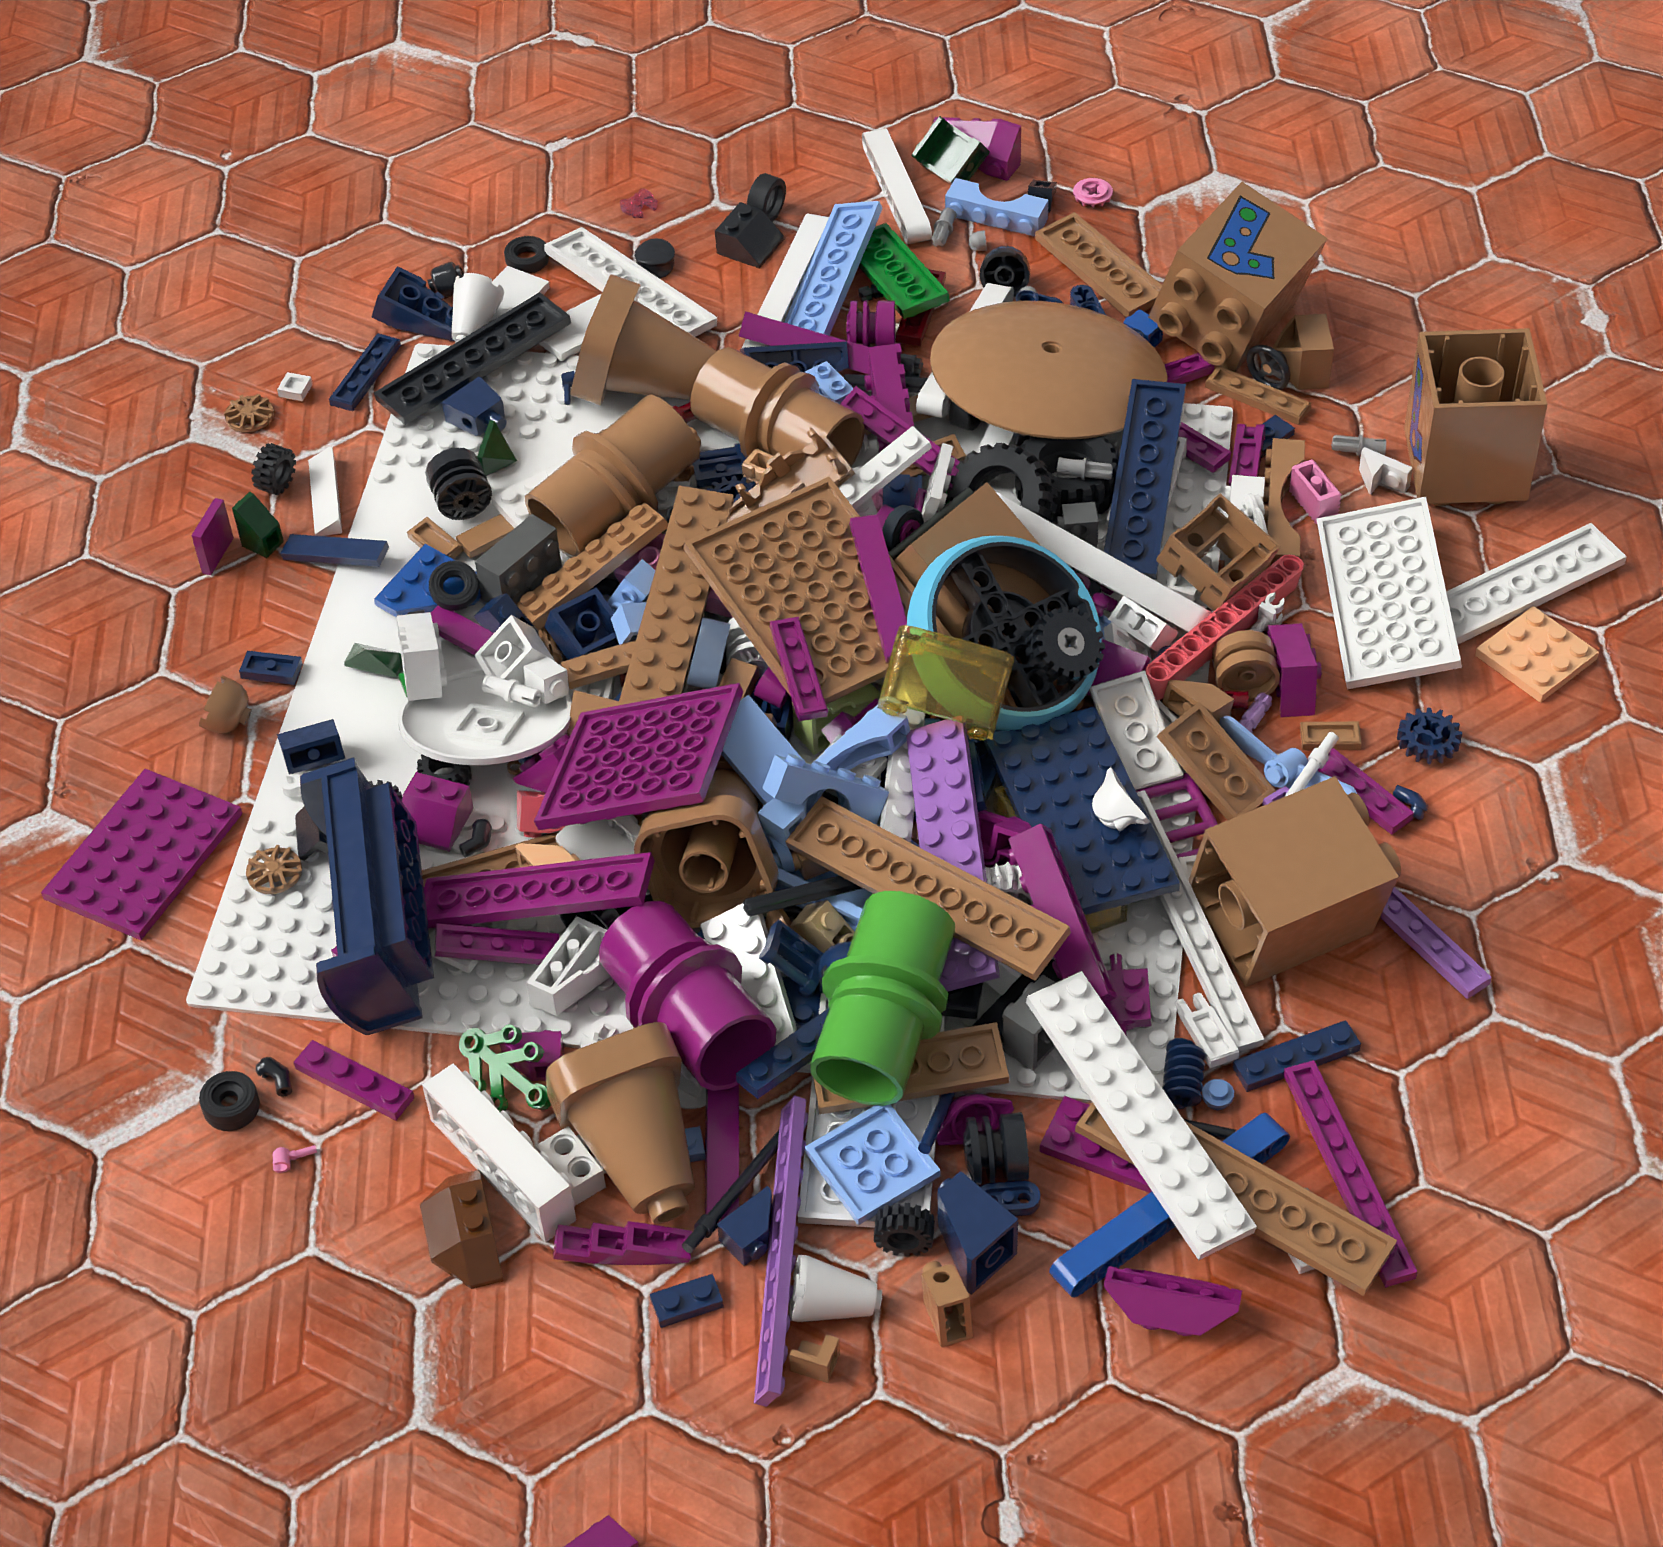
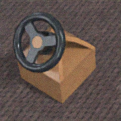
M1326 314L1294 315L1277 338L1273 348L1262 344L1253 346L1247 354V366L1252 377L1256 381L1278 390L1286 388L1290 381L1297 390L1329 388L1334 347ZM1257 353L1259 354V357L1262 362L1261 369L1259 371L1257 370L1254 361L1255 355ZM1266 375H1274L1281 379V382L1273 383L1264 377Z

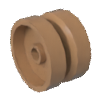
M1253 630L1237 631L1220 639L1212 649V662L1216 671L1217 688H1222L1223 691H1248L1249 702L1254 701L1261 692L1269 695L1278 686L1280 672L1276 661L1275 647L1271 638L1264 633Z

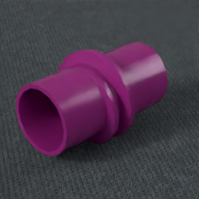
M662 901L644 902L643 905L627 910L606 931L599 947V961L626 995V1018L633 1028L654 1022L665 1023L683 1065L702 1087L716 1091L738 1085L739 1083L736 1082V1072L775 1046L777 1028L769 1016L742 987V965L735 953L721 945H711V943L699 937L672 905Z

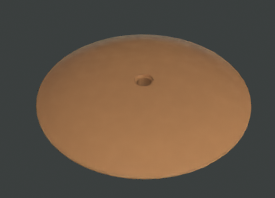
M1011 301L972 310L945 326L938 334L931 349L930 363L934 378L941 390L957 406L993 426L1041 438L1086 439L1124 430L1132 379L1167 382V372L1160 355L1138 332L1102 313L1058 302Z

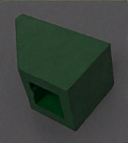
M249 492L232 507L242 547L268 558L284 542L279 522L253 493Z

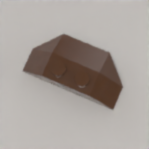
M480 1170L447 1177L420 1203L431 1262L451 1276L463 1281V1284L471 1289L504 1281Z

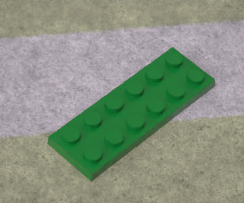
M887 223L874 228L858 267L888 301H895V310L903 319L914 317L918 313L939 307L941 304L950 301L949 292Z

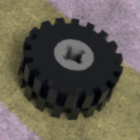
M1067 606L1061 607L1058 610L1055 608L1038 620L1029 630L1030 635L1026 638L1025 644H1030L1031 646L1026 649V655H1032L1033 659L1029 661L1031 667L1037 665L1039 670L1036 673L1040 677L1046 674L1048 676L1047 682L1052 683L1057 679V685L1063 686L1067 682L1069 685L1075 684L1093 672L1099 666L1098 663L1103 659L1104 654L1100 652L1105 649V643L1099 642L1104 637L1102 630L1096 632L1097 622L1094 620L1090 623L1087 620L1090 615L1086 612L1079 615L1078 608L1073 607L1069 611Z

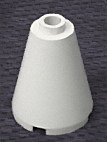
M464 273L462 278L456 277L452 315V338L455 340V343L488 324L501 304L505 292L500 284H498V287L491 284V278L476 273Z
M798 1255L793 1273V1295L789 1302L791 1321L807 1322L872 1316L874 1310H880L882 1290H877L876 1282L810 1256Z

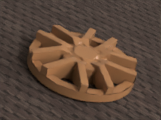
M260 394L247 397L240 395V399L230 401V405L224 412L227 425L239 432L260 430L266 427L274 417V409L267 397H261ZM246 423H251V426L245 427Z
M280 845L263 851L257 850L256 855L252 859H248L249 863L246 868V877L249 885L254 890L264 894L284 892L293 887L302 875V863L299 856L290 847L287 849L280 848ZM284 877H293V878H292L288 883H286ZM281 880L282 885L274 887V882ZM269 882L270 888L263 887L262 885Z

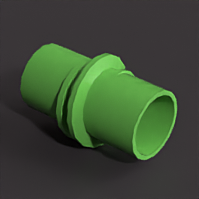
M882 891L872 894L865 901L847 957L834 961L824 972L822 987L823 993L829 1001V1010L810 1064V1070L815 1080L830 1092L866 1105L885 1106L897 1103L904 1095L920 1041L931 1039L940 1032L942 1027L941 1013L946 1010L948 992L939 981L955 934V922L949 913L936 903L921 896L902 891Z

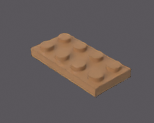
M1200 701L1156 736L1227 820L1254 810L1263 802L1264 798L1276 791Z

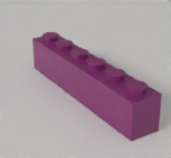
M1039 824L1009 838L1008 840L1011 845L1009 855L1014 865L1020 868L1022 876L1019 880L1025 893L1031 896L1033 904L1030 906L1070 927V935L1054 955L1055 961L1052 962L1058 978L1066 979L1082 971L1103 1003L1117 998L1051 829L1043 824Z

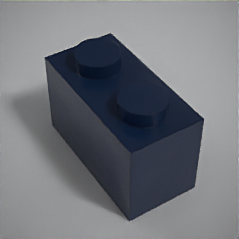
M334 719L277 734L289 775L345 759Z

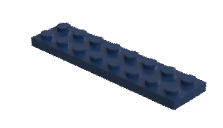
M1132 379L1104 552L1151 579L1157 580L1159 563L1156 559L1161 553L1186 384Z

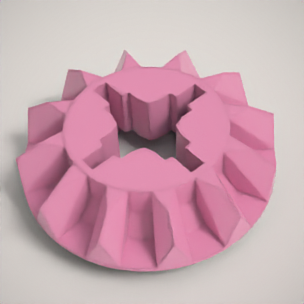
M1098 178L1081 180L1073 189V196H1075L1076 202H1082L1083 206L1091 205L1094 207L1099 205L1103 207L1104 203L1110 202L1113 194L1111 185Z

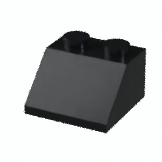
M739 202L715 230L716 253L760 269L783 242L784 235L762 209Z

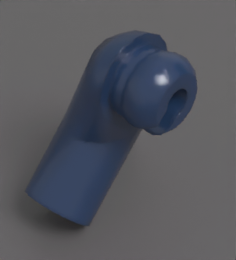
M1400 785L1396 786L1393 796L1400 802L1411 806L1410 810L1414 812L1413 818L1422 820L1424 813L1428 812L1429 807L1422 796Z

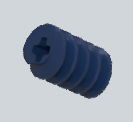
M1185 1038L1172 1039L1166 1046V1063L1164 1066L1165 1073L1162 1089L1176 1109H1184L1198 1105L1202 1100L1201 1092L1204 1078L1202 1071H1204L1205 1067L1203 1061L1205 1060L1206 1053L1191 1040Z

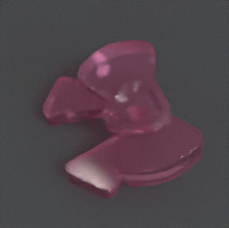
M641 188L638 193H635L629 199L620 200V208L623 213L632 215L633 218H643L641 209L644 205L653 211H656L658 206V200L654 199L653 194L644 188Z

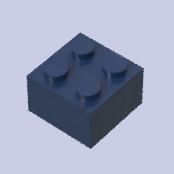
M597 587L549 612L545 628L567 660L619 645L611 621L614 611Z

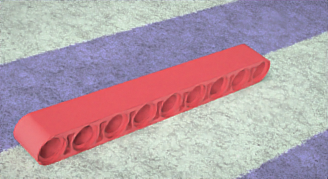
M1290 554L1280 557L1149 663L1145 672L1155 699L1160 700L1164 698L1168 681H1185L1212 658V649L1220 639L1237 631H1245L1258 620L1259 605L1262 602L1265 603L1267 595L1276 593L1275 599L1270 604L1277 605L1283 598L1293 592L1298 585L1304 568L1303 561L1299 557Z

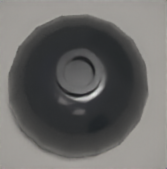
M1001 246L994 248L985 256L980 267V281L983 288L987 283L1013 287V297H1016L1019 291L1029 283L1030 265L1027 257L1020 250L1011 246Z

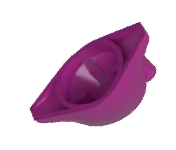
M969 1093L952 1100L936 1137L938 1145L963 1144L967 1117H975L978 1131H982V1117L988 1115L992 1130L996 1129L999 1125L1000 1114H1008L1014 1111L1012 1101L992 1098L982 1093Z

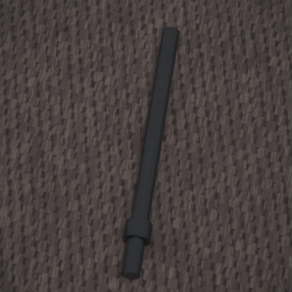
M779 1130L710 1212L703 1214L694 1224V1231L682 1244V1248L686 1252L692 1253L704 1238H709L717 1229V1222L774 1156L778 1149Z

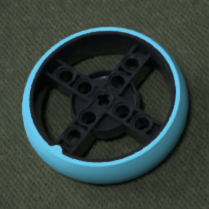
M982 536L964 541L946 550L925 570L913 591L907 616L908 646L914 667L926 689L955 717L962 715L966 723L986 731L1018 730L1026 725L1035 724L1037 726L1046 723L1055 717L1073 711L1089 691L1098 669L1097 667L1093 672L1075 684L1069 685L1067 682L1058 693L1053 682L1046 681L1048 676L1044 674L1040 677L1036 673L1039 670L1038 666L1031 667L1029 663L1033 657L1032 655H1026V649L1031 645L1025 643L1026 638L1030 635L1029 630L1049 613L1047 608L1049 610L1055 608L1058 610L1061 607L1067 606L1068 611L1075 607L1079 609V615L1084 612L1089 614L1090 616L1087 620L1090 623L1095 620L1098 624L1095 630L1099 632L1101 631L1098 613L1081 579L1062 559L1051 551L1022 538ZM987 563L1003 565L1025 574L1039 584L1049 594V597L1033 604L1019 594L1002 591ZM951 575L967 603L969 611L964 619L962 639L942 648L936 625V605L939 592L944 582ZM974 580L979 583L980 587L974 583ZM987 605L992 607L994 613L989 610ZM1025 620H1027L1030 623L1031 627H1029L1025 623ZM978 641L984 645L985 650L980 647ZM955 652L961 656L962 661L956 657ZM1016 656L1021 659L1022 664L1017 661ZM977 665L991 675L1007 677L1024 708L1003 705L984 697L971 688L957 673ZM1030 681L1035 685L1036 690L1032 688Z

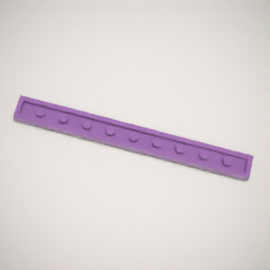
M1284 786L1263 799L1262 806L1285 797L1289 788ZM1394 887L1380 918L1466 999H1469L1490 985L1492 977Z
M794 1096L781 1109L754 1396V1404L765 1407L779 1397L785 1387V1377L782 1376L783 1364L788 1354L785 1337L791 1321L790 1315L787 1314L788 1303L793 1295V1286L790 1285V1280L796 1263V1257L793 1255V1246L798 1236V1226H795L796 1215L801 1205L798 1189L803 1178V1169L800 1166L801 1157L806 1146V1142L803 1140V1132L808 1121V1113L805 1112L806 1099Z

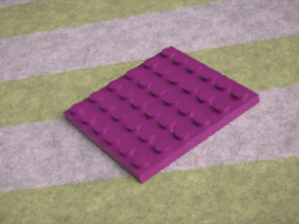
M740 683L581 712L534 819L538 831L558 829L562 826L574 824L582 825L603 819L611 820L631 814L640 815L644 812L704 802L743 695Z

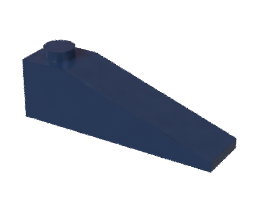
M847 341L744 347L740 349V352L771 368L785 362L798 367L801 372H805L826 361L837 372L849 368Z

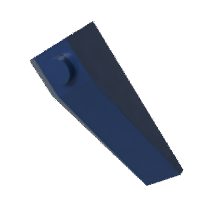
M397 266L377 296L372 318L395 329L455 341L452 338L453 307L443 300L444 296L439 292L434 293L426 287L427 282L421 277Z

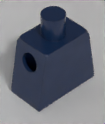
M477 377L442 401L445 421L470 434L480 436L485 433L490 420L496 422L500 431L506 427L507 421L504 418L503 401L481 377Z

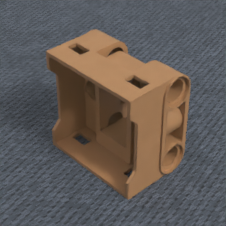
M1220 493L1185 526L1178 528L1170 535L1156 561L1174 577L1181 575L1202 593L1199 599L1214 612L1266 570L1281 546ZM1219 507L1229 515L1228 518L1218 510ZM1260 543L1270 551L1269 554L1259 546ZM1215 544L1217 548L1232 560L1218 573L1201 560L1210 552Z

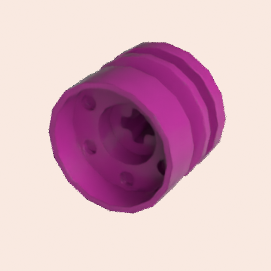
M851 301L846 324L847 341L856 344L860 343L867 347H870V344H875L876 346L895 344V301H878L876 312H870L868 301L863 303V312H858V301Z

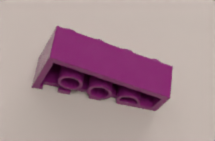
M900 343L869 347V375L864 376L866 391H871L873 399L910 426H914L912 411H910L909 393L905 383L904 364H901ZM877 437L878 453H880L888 445Z

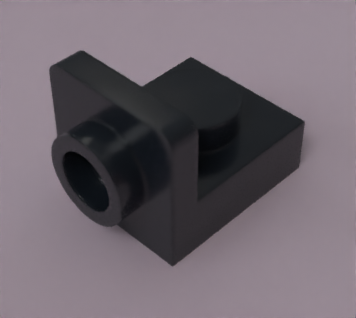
M1032 180L1028 186V195L1048 199V213L1052 209V198L1056 193L1057 182Z

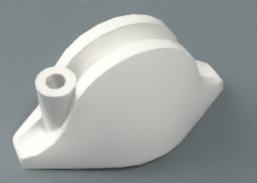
M1110 767L1107 770L1102 786L1093 798L1092 807L1096 816L1105 826L1117 828L1119 832L1130 824L1150 823L1146 815L1129 797L1115 771Z

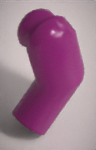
M1095 593L1092 596L1098 617L1103 616L1104 610L1113 612L1118 605L1116 599L1103 593Z

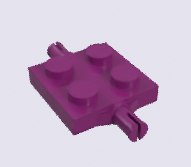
M1116 953L1117 964H1115V955L1111 954L1109 956L1110 970L1107 973L1117 998L1104 1004L1127 1036L1128 1030L1136 1027L1152 1026L1148 968L1123 969V957L1121 954Z

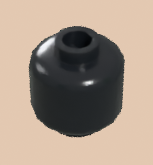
M447 262L433 268L430 272L431 279L427 280L430 290L434 293L439 292L444 296V299L453 296L456 277L462 278L464 276L461 266H456L453 262Z

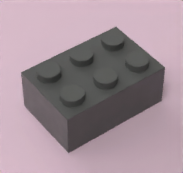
M531 514L475 561L479 580L481 600L488 603L491 599L507 593L514 603L517 604L525 593L533 591L540 586L545 577L559 571L562 563L557 529Z

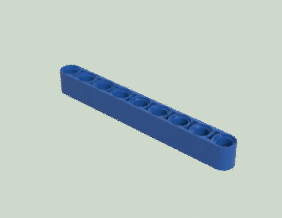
M1265 1112L1258 1115L1222 1142L1263 1164L1286 1146L1290 1139V1134ZM1150 1192L1060 1256L1052 1264L1049 1273L1071 1297H1078L1106 1277L1108 1266L1119 1268L1176 1226L1154 1193Z

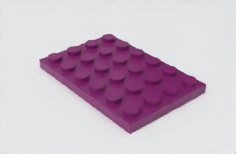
M144 769L42 890L43 899L138 940H142L241 817V807Z

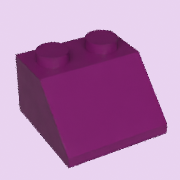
M415 772L402 798L403 804L416 821L419 844L448 852L452 849L474 809L470 786Z

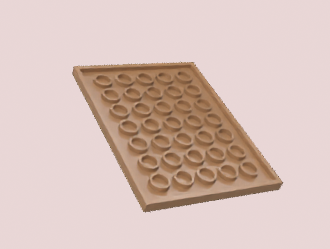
M830 476L684 542L683 548L789 695L788 685L770 630V621L799 617L826 704L913 663L912 659L886 663L849 525L850 518L860 516ZM889 555L907 619L909 604L915 587ZM936 616L938 636L943 648L952 643L953 637Z

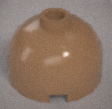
M222 675L221 683L217 681L204 707V710L209 713L206 719L200 718L199 726L211 732L225 734L234 731L240 723L245 725L252 709L247 708L249 697L244 687Z

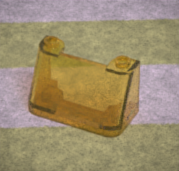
M909 625L899 626L877 708L882 709L885 714L890 716H899L900 713H905L907 708L965 724V729L969 732V736L974 739L986 740L987 738L993 740L1010 680L1014 657L998 649Z

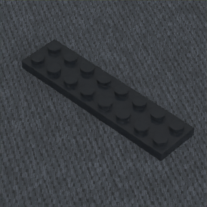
M539 292L375 391V399L406 425L441 404L442 401L477 377H485L570 325V315Z

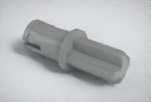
M944 208L941 211L939 220L934 224V233L931 239L935 247L938 245L943 247L948 236L953 232L956 212L951 208Z
M1334 435L1331 447L1335 451L1354 452L1357 456H1360L1362 449L1366 447L1385 455L1386 439L1365 438L1363 435L1358 437Z
M1059 457L1057 475L1081 477V480H1085V477L1109 480L1112 477L1113 466L1111 464L1087 461V458L1073 460Z

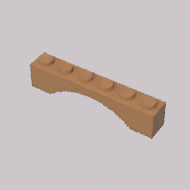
M1273 438L1272 449H1266L1265 465H1270V468L1265 467V484H1269V487L1264 486L1263 503H1268V506H1264L1265 514L1263 516L1265 522H1267L1266 528L1269 536L1281 546L1269 566L1284 555L1290 554L1300 557L1301 536L1285 518L1281 502L1290 489L1292 467L1304 462L1305 440ZM1261 545L1260 547L1269 554L1270 551L1264 545Z

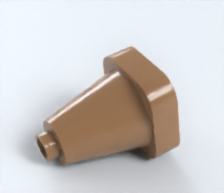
M611 274L590 319L582 342L571 395L600 406L608 391L640 395L652 394L657 397L690 400L693 385L699 371L717 350L638 302L641 291L640 284Z
M722 769L714 772L704 802L654 810L649 813L643 820L635 842L634 854L651 852L655 860L648 885L653 901H662L672 905L692 929L699 928L702 923L743 904L746 898L771 893L776 888L779 875L778 867L761 827L758 816V798L734 770Z
M662 1022L641 1025L574 1050L554 1061L546 1070L547 1096L561 1130L569 1126L573 1132H578L633 1211L637 1214L649 1213L654 1224L671 1221L689 1210V1205L685 1197L695 1188L678 1094L682 1059L667 1025Z

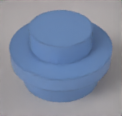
M1213 1079L1203 1086L1202 1098L1211 1109L1222 1110L1232 1103L1234 1089L1227 1081Z

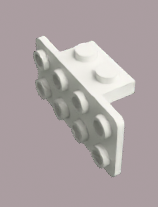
M633 814L616 817L611 820L591 821L582 825H568L556 835V842L558 845L563 846L570 854L574 853L580 860L634 854L635 842L641 827L638 825V820Z

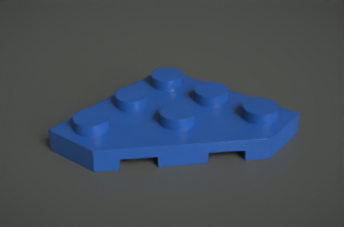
M424 544L374 598L375 605L395 617L398 615H408V612L424 610L425 613L432 612L438 605L433 601L429 592L430 576L433 570L440 564L456 560ZM450 577L443 584L445 592L451 595L459 594L465 587L464 581L459 577ZM480 589L477 598L471 605H475L481 599Z

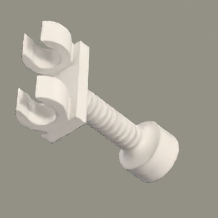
M1276 593L1267 595L1265 603L1262 602L1259 605L1258 621L1250 630L1266 631L1268 633V625H1281L1283 614L1281 613L1278 619H1276V614L1283 610L1284 598L1278 605H1272L1270 603L1275 599Z

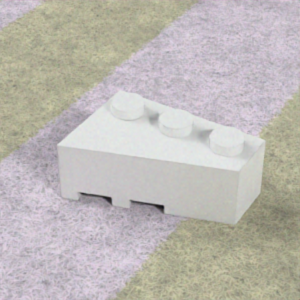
M576 916L527 981L530 1004L558 1016L611 976L599 961V947L607 929Z

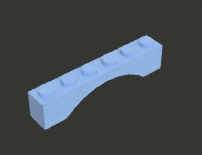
M881 701L876 707L868 711L856 725L848 729L836 743L828 747L815 761L830 766V770L838 771L839 768L850 770L872 759L892 755L907 741L906 735L910 732L908 718ZM826 789L811 794L801 805L773 798L758 812L763 832L787 847L785 841L806 817L807 813Z

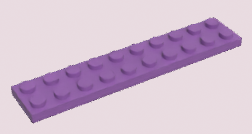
M962 715L910 730L906 738L920 848L987 883L965 719ZM953 937L939 981L947 992L1000 978L998 961Z

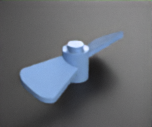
M1226 715L1219 720L1220 726L1243 753L1265 765L1264 775L1272 786L1278 788L1287 786L1289 789L1308 763L1302 751L1290 748L1277 755L1233 717ZM1316 771L1305 788L1332 777ZM1339 781L1347 795L1350 793L1357 794L1351 785Z

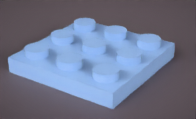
M891 1104L885 1106L875 1105L805 1146L806 1155L858 1225L875 1216L880 1208L884 1210L885 1205L892 1206L893 1203H897L940 1177L938 1166L929 1154H922L918 1150L919 1141Z

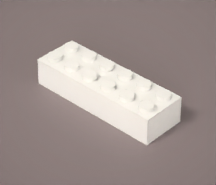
M453 1063L422 1084L431 1121L477 1170H480L484 1178L545 1243L555 1236L558 1224L569 1226L576 1221L574 1210L576 1202L571 1194L573 1185L565 1173H558L553 1168V1164L547 1154L543 1151L539 1153L533 1147L530 1137L524 1131L519 1132L514 1127L512 1119L504 1110L501 1112L497 1110L491 1096L485 1090L480 1092L476 1088L473 1078L467 1071L461 1072Z

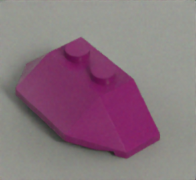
M1108 1266L1104 1280V1288L1132 1323L1139 1324L1149 1330H1157L1159 1328L1172 1330L1182 1336H1201L1239 1312L1242 1290L1229 1289L1226 1286L1212 1282L1139 1269H1119Z

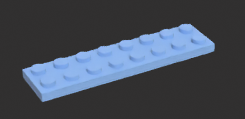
M880 201L834 205L784 323L830 336L883 209Z

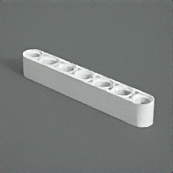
M887 128L863 132L862 144L865 154L905 243L908 245L931 240L930 222Z

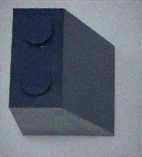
M960 1171L952 1179L947 1178L938 1188V1227L967 1292L972 1295L1017 1255L1018 1218Z

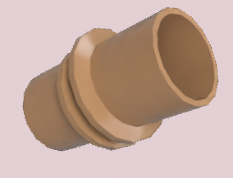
M727 347L718 350L707 360L699 371L693 385L690 402L691 411L698 420L739 441L741 452L746 459L755 449L773 456L779 452L782 457L789 451L802 450L813 441L807 435L809 428H813L819 435L824 433L850 467L856 461L862 448L865 427L861 414L820 394L819 384L815 376L810 373L801 372L798 367L784 362L771 368L736 349Z
M650 394L645 396L607 429L601 430L597 434L584 431L576 435L572 443L574 456L525 495V504L530 515L537 516L557 529L560 551L570 558L576 557L585 550L588 543L603 536L612 524L620 522L627 517L630 510L645 502L652 509L658 511V501L655 495L700 458L701 451L698 441L690 427L671 405L660 397Z

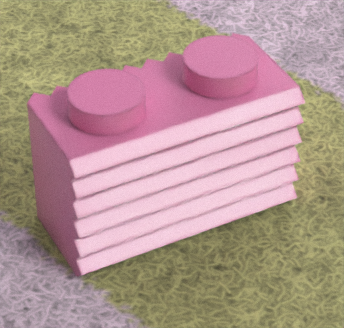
M1311 459L1293 466L1289 492L1292 493V496H1295V499L1298 500L1300 506H1303L1306 513H1309V516L1312 517L1311 520H1314V523L1317 524V518L1339 514L1340 497L1342 494L1316 462Z

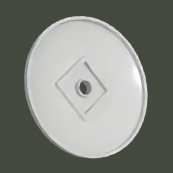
M482 668L463 670L446 675L447 685L442 686L441 698L408 701V698H406L398 713L399 731L404 741L411 748L435 760L461 765L505 763L536 754L551 746L553 742L564 735L570 725L571 699L569 695H566L547 704L540 701L535 708L517 701L511 703L505 701L504 697L483 691L482 687H488V685H483L486 674Z

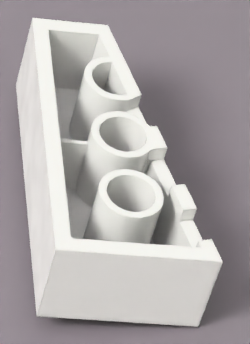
M430 612L398 615V636L408 701L441 698L442 686L447 685L438 623L432 622Z

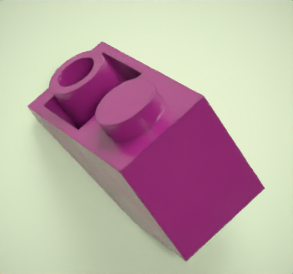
M561 1031L522 1033L520 1042L515 1045L508 1043L499 1044L501 1053L521 1049L528 1042H534L543 1047L544 1054L540 1061H524L512 1064L531 1081H546L547 1068L554 1061L564 1056ZM514 1032L508 1034L509 1040L513 1038ZM535 1047L530 1050V1057L534 1056L536 1052Z

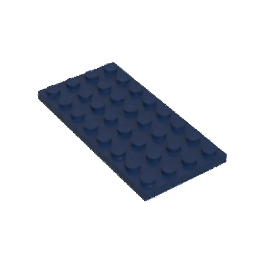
M1096 707L1063 714L1037 726L1030 724L1018 730L994 731L984 734L983 742L1016 816L1028 822L1031 828L1043 824L1051 829L1084 915L1179 891L1180 882L1151 822L1148 824H1130L1119 832L1117 828L1105 826L1093 811L1092 802L1095 793L1102 786L1107 770L1112 767L1129 797L1149 819Z

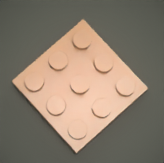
M1532 606L1477 647L1475 656L1541 703L1596 661L1599 652Z

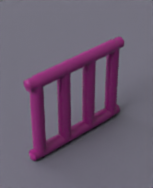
M1187 772L1183 774L1181 779L1136 790V792L1145 790L1148 798L1152 799L1187 789L1192 800L1155 810L1159 821L1198 811L1203 822L1165 832L1170 843L1202 835L1206 829L1218 824L1199 786ZM1199 848L1176 854V856L1179 858L1197 855Z

